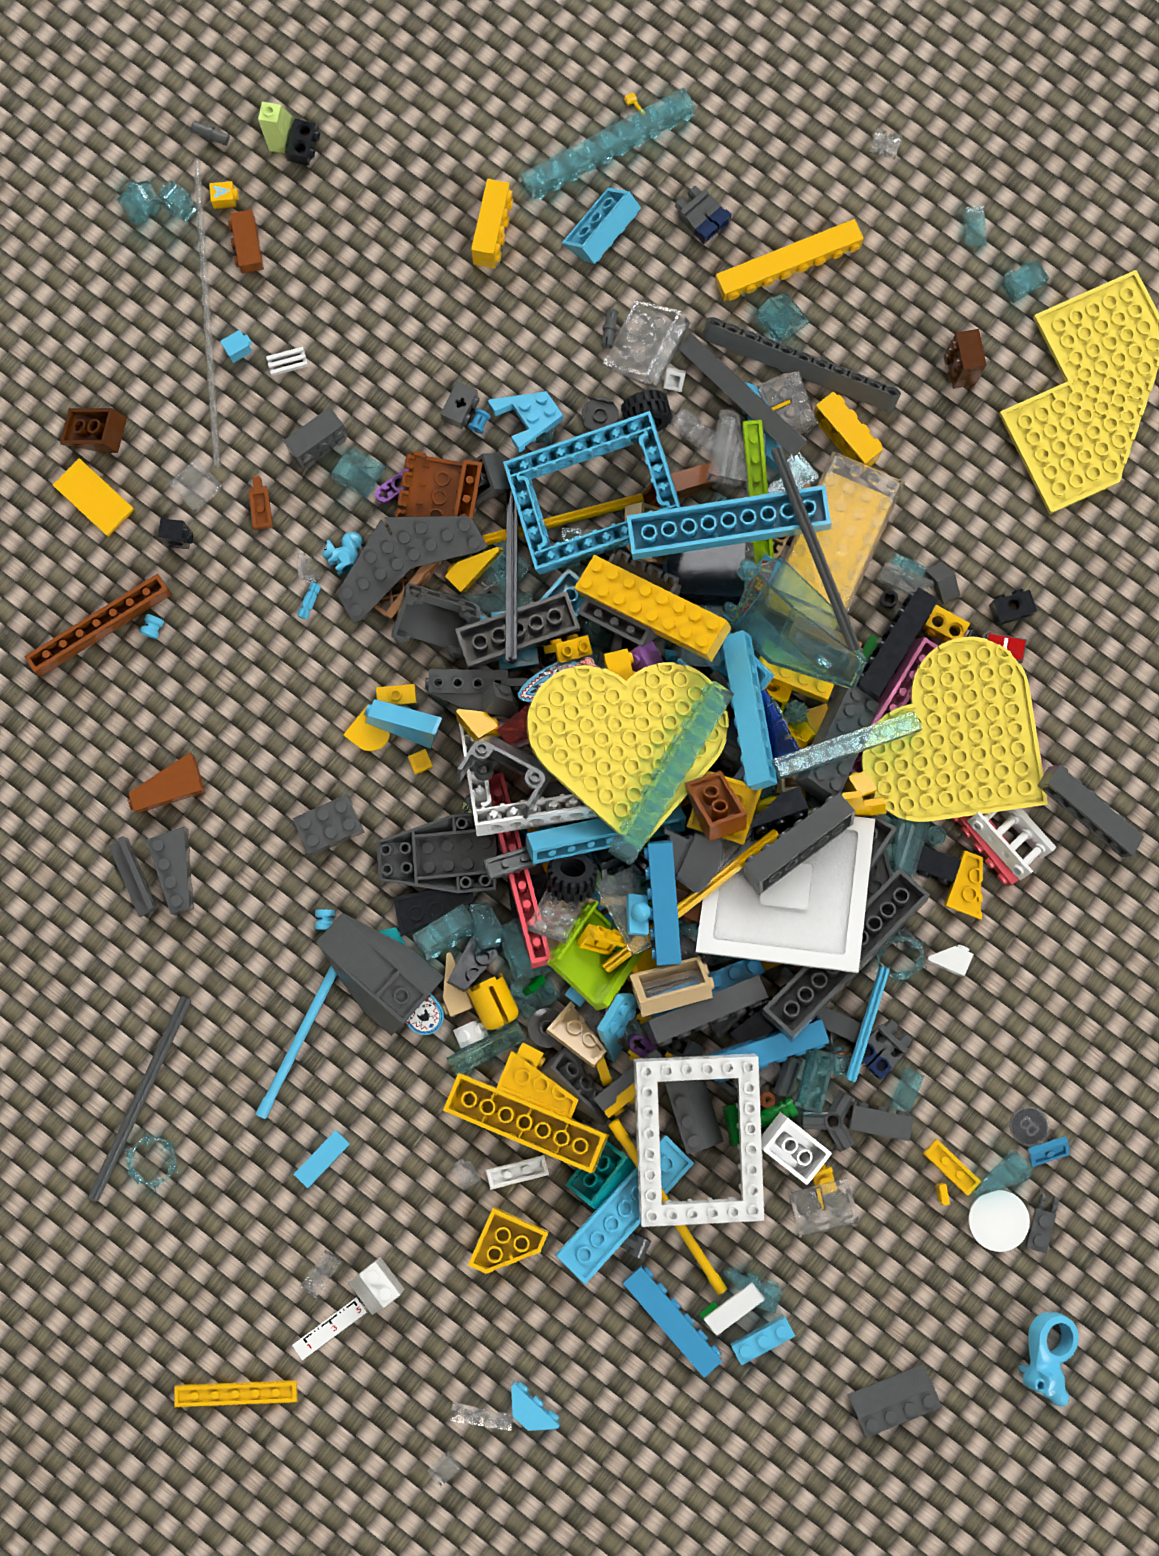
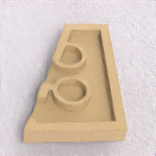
M572 1001L546 1030L550 1036L592 1068L606 1054V1049L594 1032L589 1029L582 1015H579Z

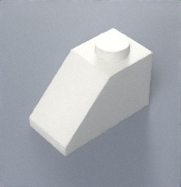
M958 945V947L953 946L930 955L924 961L962 977L966 974L973 954L969 952V948Z

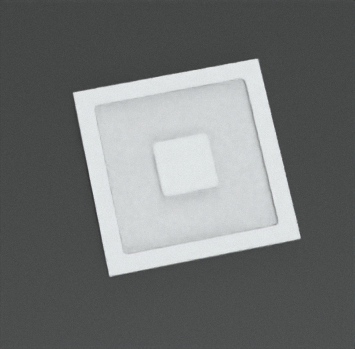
M762 812L754 814L752 823L759 817V815ZM854 816L852 826L760 895L744 877L743 867L703 899L696 952L858 973L875 819ZM750 830L745 845L718 838L722 842L723 851L716 873L757 842V840L751 841Z

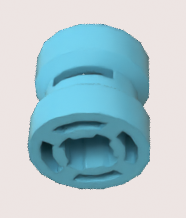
M146 614L144 618L145 625L141 626L139 632L150 638L157 639L159 636L158 630L163 626L164 621L153 615Z
M315 910V916L317 917L315 930L326 931L333 923L335 910Z

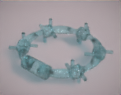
M898 931L899 935H894V938L889 940L877 953L878 969L882 966L880 962L881 956L887 957L884 954L885 949L893 942L896 943V947H898L899 942L903 943L902 941L904 940L911 942L913 945L910 949L913 947L918 949L920 957H918V960L913 959L916 962V966L911 972L908 970L894 973V975L889 973L888 977L894 978L895 981L911 978V975L919 969L922 970V967L927 968L924 966V951L922 947L926 942L921 943L919 940L901 936L900 931Z
M147 1131L148 1136H144V1138L139 1140L130 1151L124 1149L125 1152H128L126 1156L129 1171L127 1173L137 1184L153 1186L154 1192H156V1187L164 1183L173 1172L180 1173V1171L176 1170V1157L173 1145L176 1142L171 1144L166 1140L150 1136L149 1131ZM159 1141L164 1145L160 1150L162 1151L165 1148L172 1156L171 1164L165 1163V1165L169 1166V1171L161 1179H158V1176L155 1175V1180L144 1181V1178L134 1167L132 1168V1159L138 1160L137 1157H134L135 1150L143 1143L148 1148L147 1143Z

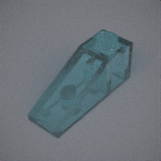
M1011 1150L973 1190L972 1195L978 1197L1018 1184L1021 1181L1025 1182L1032 1175L1031 1171L1034 1168L1017 1151Z

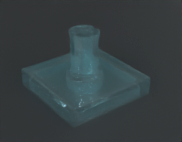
M502 540L496 547L502 548L504 552L483 575L505 595L506 543ZM518 554L519 580L531 568V565Z

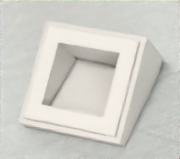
M667 367L663 388L682 392L686 371Z

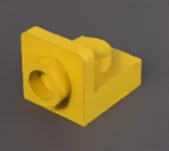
M823 1164L813 1177L815 1188L821 1187L822 1195L837 1190L832 1167H826V1164Z

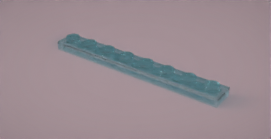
M913 711L774 758L771 763L780 780L920 732L922 726Z

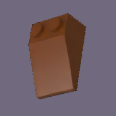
M722 771L685 782L684 786L698 822L709 842L746 829L747 813Z

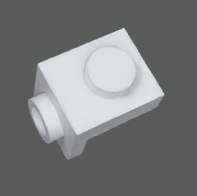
M480 1019L453 1030L460 1048L489 1037L487 1029L483 1027Z

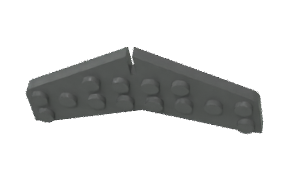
M467 516L384 517L393 532L390 535L385 524L380 520L338 590L339 599L353 623L355 624L364 619L371 609L410 569L477 553L486 549L488 545L474 521Z

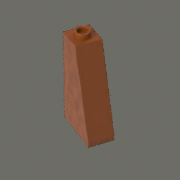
M714 461L671 474L679 500L711 488L721 479L720 470L716 467ZM650 482L642 495L646 504L660 507L656 499L655 488L652 482Z
M192 753L185 755L130 791V798L128 799L130 809L139 814L206 793L195 756Z

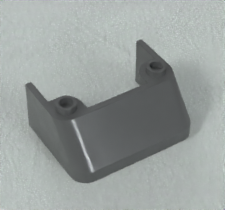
M493 735L484 736L472 745L457 770L456 782L460 784L475 759L486 760L491 758L524 776L525 784L534 790L525 805L523 818L527 819L551 780L552 775L531 755Z

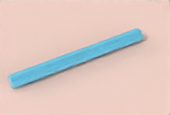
M880 966L846 1075V1079L852 1082L857 1080L890 971L889 968Z

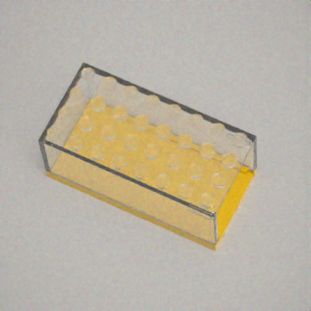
M832 451L817 485H825L831 528L830 530L815 533L848 613L905 482ZM803 534L795 535L769 592L764 608L795 621L799 614L838 632L840 629L839 623Z

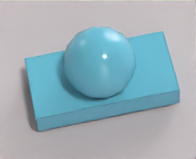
M628 894L626 896L627 935L647 936L649 934L648 918L651 914L650 907L648 906V896Z

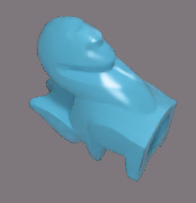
M356 532L344 534L341 540L342 547L335 548L331 541L327 540L322 556L324 559H328L330 566L337 564L335 569L338 576L349 573L358 558L357 550L361 548L363 541L361 535Z

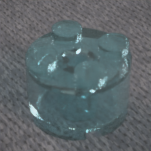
M148 180L128 183L126 190L117 198V202L133 224L147 222L145 218L150 215L152 218L155 217L163 207L160 196Z

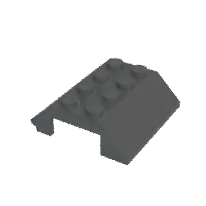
M621 549L618 550L617 554L612 553L608 562L679 596L681 585L678 584V577L668 572L664 575V570L652 564L648 566V562L642 559L633 560L632 558L631 560L632 555ZM587 596L577 612L578 615L641 647H644L658 637L651 628Z

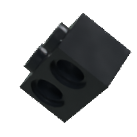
M294 118L285 150L287 161L310 165L311 159L313 160L315 157V143H318L320 139V131H318L316 123ZM305 132H309L307 136L302 135ZM301 149L305 150L302 153H298V151Z

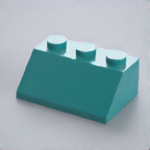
M606 1141L595 1172L589 1173L577 1168L565 1185L596 1210L634 1169L635 1165L628 1156Z

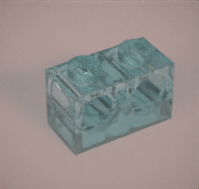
M172 180L161 188L159 195L167 211L183 222H186L196 209L189 192Z

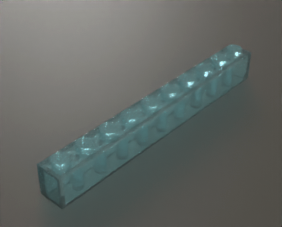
M683 87L522 173V184L532 201L537 198L541 199L548 192L560 189L565 183L577 180L580 175L592 172L602 163H609L617 155H624L632 147L641 146L645 140L659 136L662 131L674 128L677 123L683 120H689L694 115L695 104Z
M716 681L710 684L706 683L700 694H702V697L692 705L690 710L693 712L690 717H686L681 723V732L679 734L676 733L670 742L672 747L669 751L666 750L660 758L662 761L659 768L655 767L650 775L652 780L649 785H644L640 791V795H642L638 802L635 801L629 810L632 812L628 819L625 818L619 826L621 829L619 835H615L609 843L611 848L608 852L628 865L634 863L734 695L733 692Z

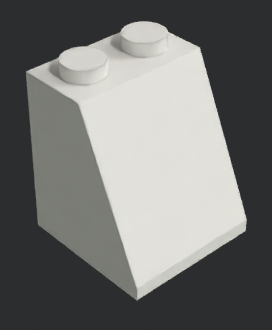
M381 1257L348 1282L372 1315L386 1307L404 1291L403 1286Z

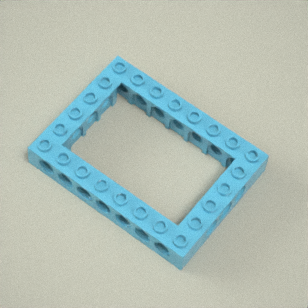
M650 411L503 462L535 570L540 575L591 558L594 555L597 556L630 545L628 524L625 521L619 524L613 523L610 527L598 531L596 529L592 530V533L581 537L575 536V539L563 543L557 542L556 545L551 546L532 483L534 478L639 442L646 459L645 463L651 475V482L657 494L656 499L661 507L660 510L681 507Z

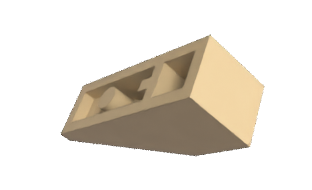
M451 952L447 953L444 1003H442V1007L446 1015L450 1014V1017H453L474 1007L467 991L462 992L447 983L456 966Z

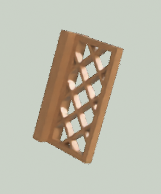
M441 562L412 568L414 571L412 578L404 580L403 576L396 584H402L403 590L401 593L393 595L391 589L389 591L390 596L383 597L377 603L378 606L375 605L373 609L395 623L406 587L405 584H415L424 587L441 565ZM391 600V606L386 612L381 608L380 602Z

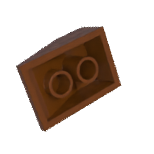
M69 408L60 444L102 453H118L127 417L113 408Z

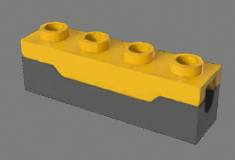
M657 1046L642 1059L666 1058V1056ZM634 1065L594 1097L595 1102L608 1118L612 1115L616 1117L624 1111L623 1106L628 1102L630 1105L635 1102Z

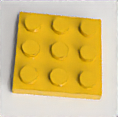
M707 771V772L703 775V777H704V776H707V775H710V774H713L714 772ZM725 776L747 813L745 830L721 838L745 845L763 789L754 790L747 787L743 781ZM692 808L687 828L703 832Z

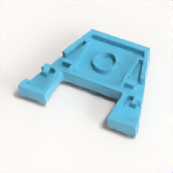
M547 391L488 400V406L495 416L514 410L526 427V431L511 436L512 442L519 453L524 451L525 446L530 442L534 443L537 441L536 438L543 432H549L563 421V414Z
M649 992L645 993L646 998L654 996ZM632 993L617 994L597 1027L600 1040L605 1044L604 1048L608 1053L606 1057L615 1062L623 1046L617 1043V1040L624 1035L626 1025L635 1017L636 1009L639 1007L635 995Z

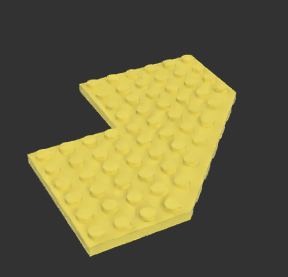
M1137 270L1042 311L1033 317L1066 382L1001 411L999 416L1049 515L1110 488L1121 480L1122 472L1127 463L1132 443L1135 440L1139 423L1145 411L1147 400L1159 368V313Z

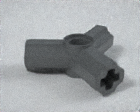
M839 1090L827 1112H802V1129L828 1130L839 1152L848 1149L855 1142L844 1125L843 1119L855 1099ZM834 1115L837 1118V1123L831 1127L828 1125L827 1119L829 1116Z

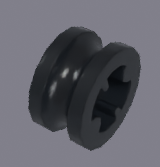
M893 590L884 591L880 597V604L886 609L893 608L898 602V595ZM886 595H887L888 597H891V596H892V597H893L892 602H894V603H892V604H891V602H887V603H886V602H885L886 597H884V596H886Z

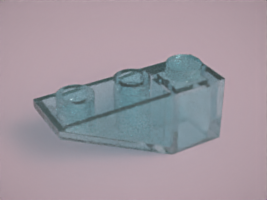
M728 1267V1270L722 1269L726 1277L740 1291L752 1282L765 1298L756 1307L776 1313L783 1290L778 1286V1282L767 1279V1282L759 1280V1276L748 1273L747 1276L739 1274L740 1270L733 1267Z

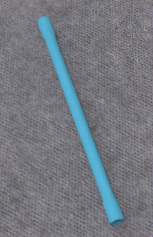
M330 966L266 1096L256 1112V1115L261 1118H267L274 1100L337 976L332 966Z

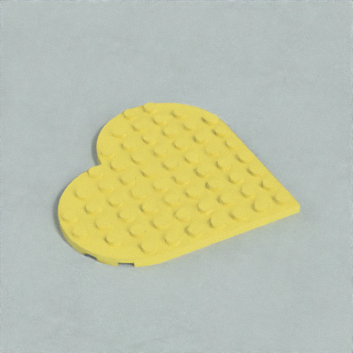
M961 637L939 645L922 660L912 681L911 704L899 707L883 716L873 726L865 740L861 755L862 771L867 772L877 788L873 799L884 798L887 812L898 818L913 822H929L972 816L979 811L981 814L1048 805L1047 794L1037 786L1043 777V769L1030 687L1023 667L1012 656L1011 652L1000 644L985 638Z
M674 662L658 663L645 667L633 674L627 681L610 670L589 665L575 666L562 670L541 685L531 701L527 715L529 743L540 764L637 852L641 850L688 793L684 786L685 782L703 777L718 759L724 749L727 740V729L729 727L728 711H726L723 697L714 683L700 671L687 665L674 664Z

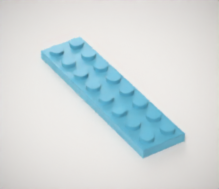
M664 1135L659 1140L661 1188L667 1194L694 1163ZM636 1166L555 1254L583 1284H586L640 1224L638 1169Z

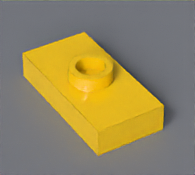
M415 684L376 687L377 700L398 706L417 704Z

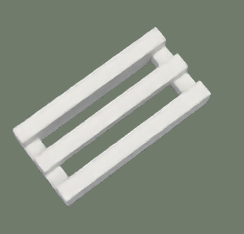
M303 347L266 356L272 376L308 367ZM302 359H303V362L296 363V364H292V365L285 366V367H281V368H278V369H274V367H276V366H280V365H284V364H285V365H286V364H290V363H292V362L299 361V360H302Z

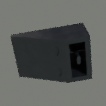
M800 786L780 793L750 825L751 841L760 840L772 829L781 834L788 828L793 827V824L799 819L804 820L808 817V805Z

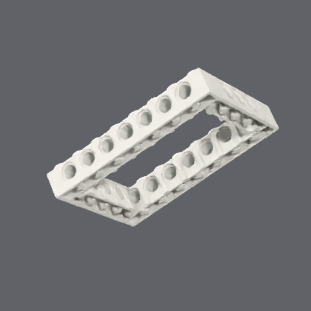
M528 711L519 713V721L495 716L494 718L500 725L497 738L503 741L504 733H527ZM459 724L465 758L475 742ZM477 759L473 761L467 771L477 836L598 817L574 794H560L557 797H540L528 818L524 819L525 805L528 801L520 800L519 803L506 805L501 803L500 806L492 807L489 781L479 780L474 775L473 766ZM486 766L480 767L478 771L486 773Z
M755 1054L634 1059L639 1222L641 1226L764 1221L758 1056ZM737 1078V1083H735L738 1092L736 1108H738L739 1123H737L739 1144L737 1146L740 1150V1164H738V1168L741 1173L739 1189L741 1190L742 1201H738L735 1197H727V1199L717 1200L707 1198V1200L698 1201L687 1199V1201L672 1202L671 1200L662 1202L657 1082Z

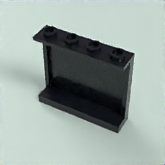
M746 543L667 555V572L679 578L678 584L681 585L679 597L698 605L743 607Z

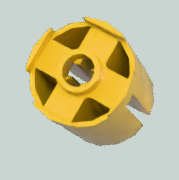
M502 973L498 974L499 979L493 977L473 986L474 991L472 992L470 988L466 990L483 1027L488 1030H495L504 1026V1024L514 1021L519 1013V1009Z

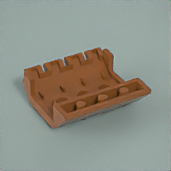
M417 451L412 452V455L406 454L404 468L409 469V472L403 471L401 487L406 489L399 492L397 505L401 506L402 509H396L395 517L467 516L473 520L483 463L463 459V462L429 457L426 453Z

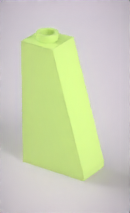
M262 102L258 121L268 149L272 152L285 154L294 117L279 104Z

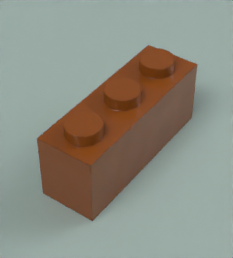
M252 209L230 213L231 221H228V226L234 238H231L233 250H236L237 256H234L236 268L239 267L242 274L264 270L257 225Z

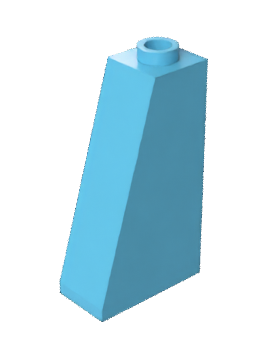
M374 699L372 705L368 704L364 713L367 716V724L430 749L442 720L438 716Z

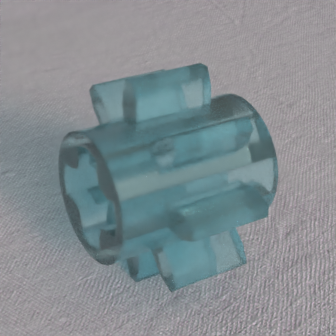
M796 699L785 705L787 710L783 714L787 722H794L796 726L807 720L805 715L809 711L805 703L798 702Z

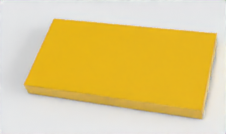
M80 458L53 484L66 499L108 537L135 510Z

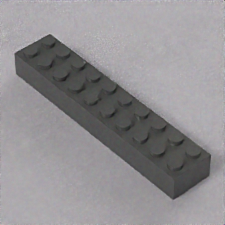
M900 868L866 902L859 972L928 901L930 896L929 893ZM804 966L763 1008L762 1015L792 1042L858 973Z

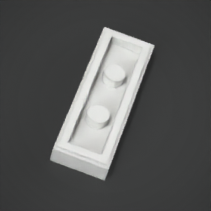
M544 1155L486 1170L490 1190L549 1175Z
M751 1282L707 1315L704 1320L717 1336L763 1302L765 1298Z

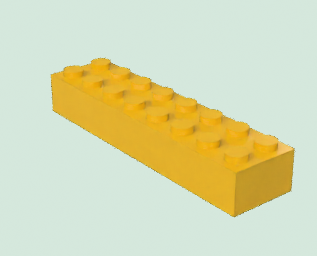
M596 555L592 557L574 587L581 597L586 598L587 596L651 628L655 634L710 662L713 661L731 630V626L726 619Z
M458 1073L443 1109L447 1113L589 1173L595 1172L609 1134L503 1092L492 1085L463 1073Z

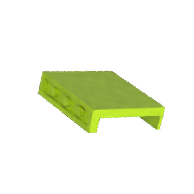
M594 901L582 906L580 915L570 923L571 928L569 931L561 936L560 944L550 952L551 957L547 963L598 1011L609 1007L646 948L643 946L610 973L603 968L602 964L623 947L616 946L610 955L579 948L576 942L588 924L600 925L609 930H617L596 909L599 902ZM623 935V939L628 944L630 941Z

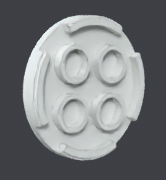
M990 1190L978 1196L970 1207L968 1226L973 1238L981 1246L996 1252L1009 1251L1020 1245L1028 1233L1030 1224L1029 1214L1024 1203L1016 1195L1004 1190Z

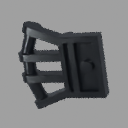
M629 844L591 852L601 873L602 895H608V893L626 894L628 890L641 888V885L646 881L645 868L649 866L638 858L637 852ZM632 862L643 872L638 878L630 865ZM624 866L630 879L629 882H623L617 869L618 867ZM611 870L617 885H608V871Z

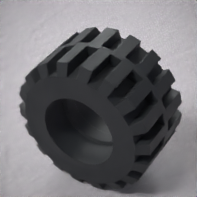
M660 390L637 392L629 396L628 399H625L621 405L624 420L650 411L658 432L665 429L673 419L668 398Z
M578 854L549 861L546 875L547 891L551 892L550 895L552 897H557L558 901L563 900L565 903L573 902L575 904L578 901L584 902L586 898L589 899L596 887L598 871L595 861L589 859L590 856L587 854Z

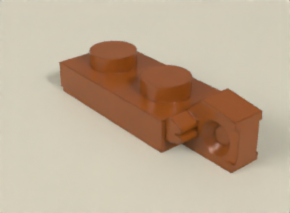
M260 476L252 477L253 487L249 488L250 491L248 493L253 529L273 528L267 486H263Z

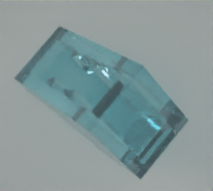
M489 902L470 905L469 912L473 920L474 937L480 949L499 946L503 928Z

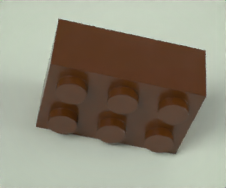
M979 329L957 332L944 354V363L949 368L948 381L952 383L953 389L976 385L987 366Z

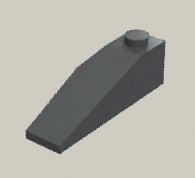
M563 1045L544 1064L540 1071L579 1099L576 1105L577 1109L601 1125H605L609 1118L594 1100V1097L601 1091L596 1089L591 1081L593 1080L592 1075L587 1074L582 1066L583 1060Z

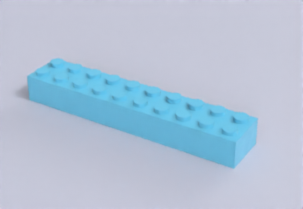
M825 485L798 489L814 531L830 530L831 518ZM786 491L626 516L633 560L803 534Z

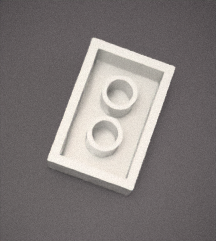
M781 1112L761 1136L762 1150L806 1185L809 1184L832 1154Z

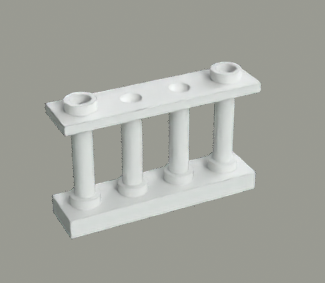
M1022 808L1000 811L1006 821L997 830L989 822L997 812L982 815L979 811L968 819L967 822L1019 880L1033 872L1029 865L1037 856L1042 859L1056 848ZM1012 826L1019 833V836L1009 845L1002 835ZM1026 841L1033 850L1022 859L1015 850Z

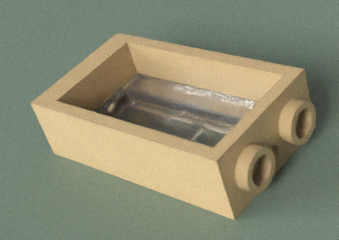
M700 956L683 960L681 964H669L630 975L632 989L642 1017L713 998L712 989H715L712 977L707 976L709 975L707 964L702 963Z

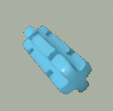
M313 582L310 583L309 592L306 593L301 604L302 608L298 612V617L306 620L310 615L309 610H312L317 598L316 594L321 589L319 584Z

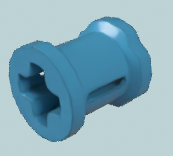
M475 409V416L467 426L472 431L483 434V428L491 416L481 409Z

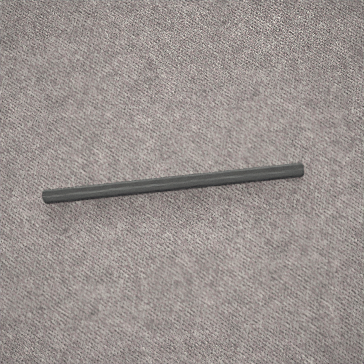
M781 447L774 448L771 451L772 457L850 652H854L860 648V644Z
M182 996L178 1001L88 1195V1198L92 1201H99L191 1003V1000Z

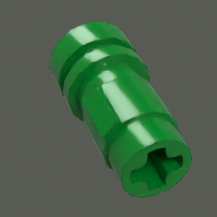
M791 1096L784 1099V1102L781 1100L779 1104L760 1112L761 1129L770 1126L780 1112L788 1118L799 1115Z

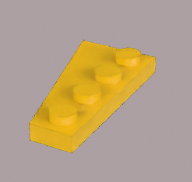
M511 1050L496 1089L571 1119L579 1099Z

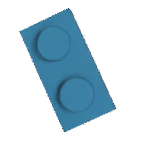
M1066 1136L1028 1148L1029 1162L1032 1167L1070 1155L1069 1141Z

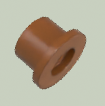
M764 1092L760 1096V1104L764 1108L774 1106L775 1096L771 1092Z

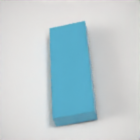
M335 1130L293 1175L309 1188L350 1143Z

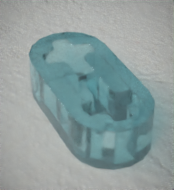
M894 554L890 565L918 579H923L927 572L925 566L899 554Z

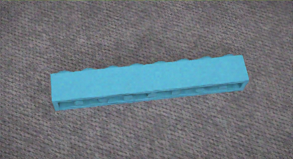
M742 630L727 635L721 645V650L725 656L726 663H724V668L729 678L727 685L732 695L731 706L735 712L734 724L738 729L739 736L737 737V742L742 752L740 760L745 770L744 781L747 787L759 790L778 783L751 635Z
M680 804L651 838L667 835L662 831L663 827L677 833L685 831L686 816ZM600 818L526 834V848L533 864L628 844Z

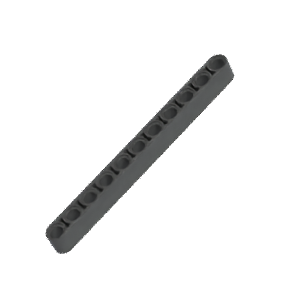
M709 317L706 321L702 333L704 340L887 412L894 411L901 392L895 387L721 319Z

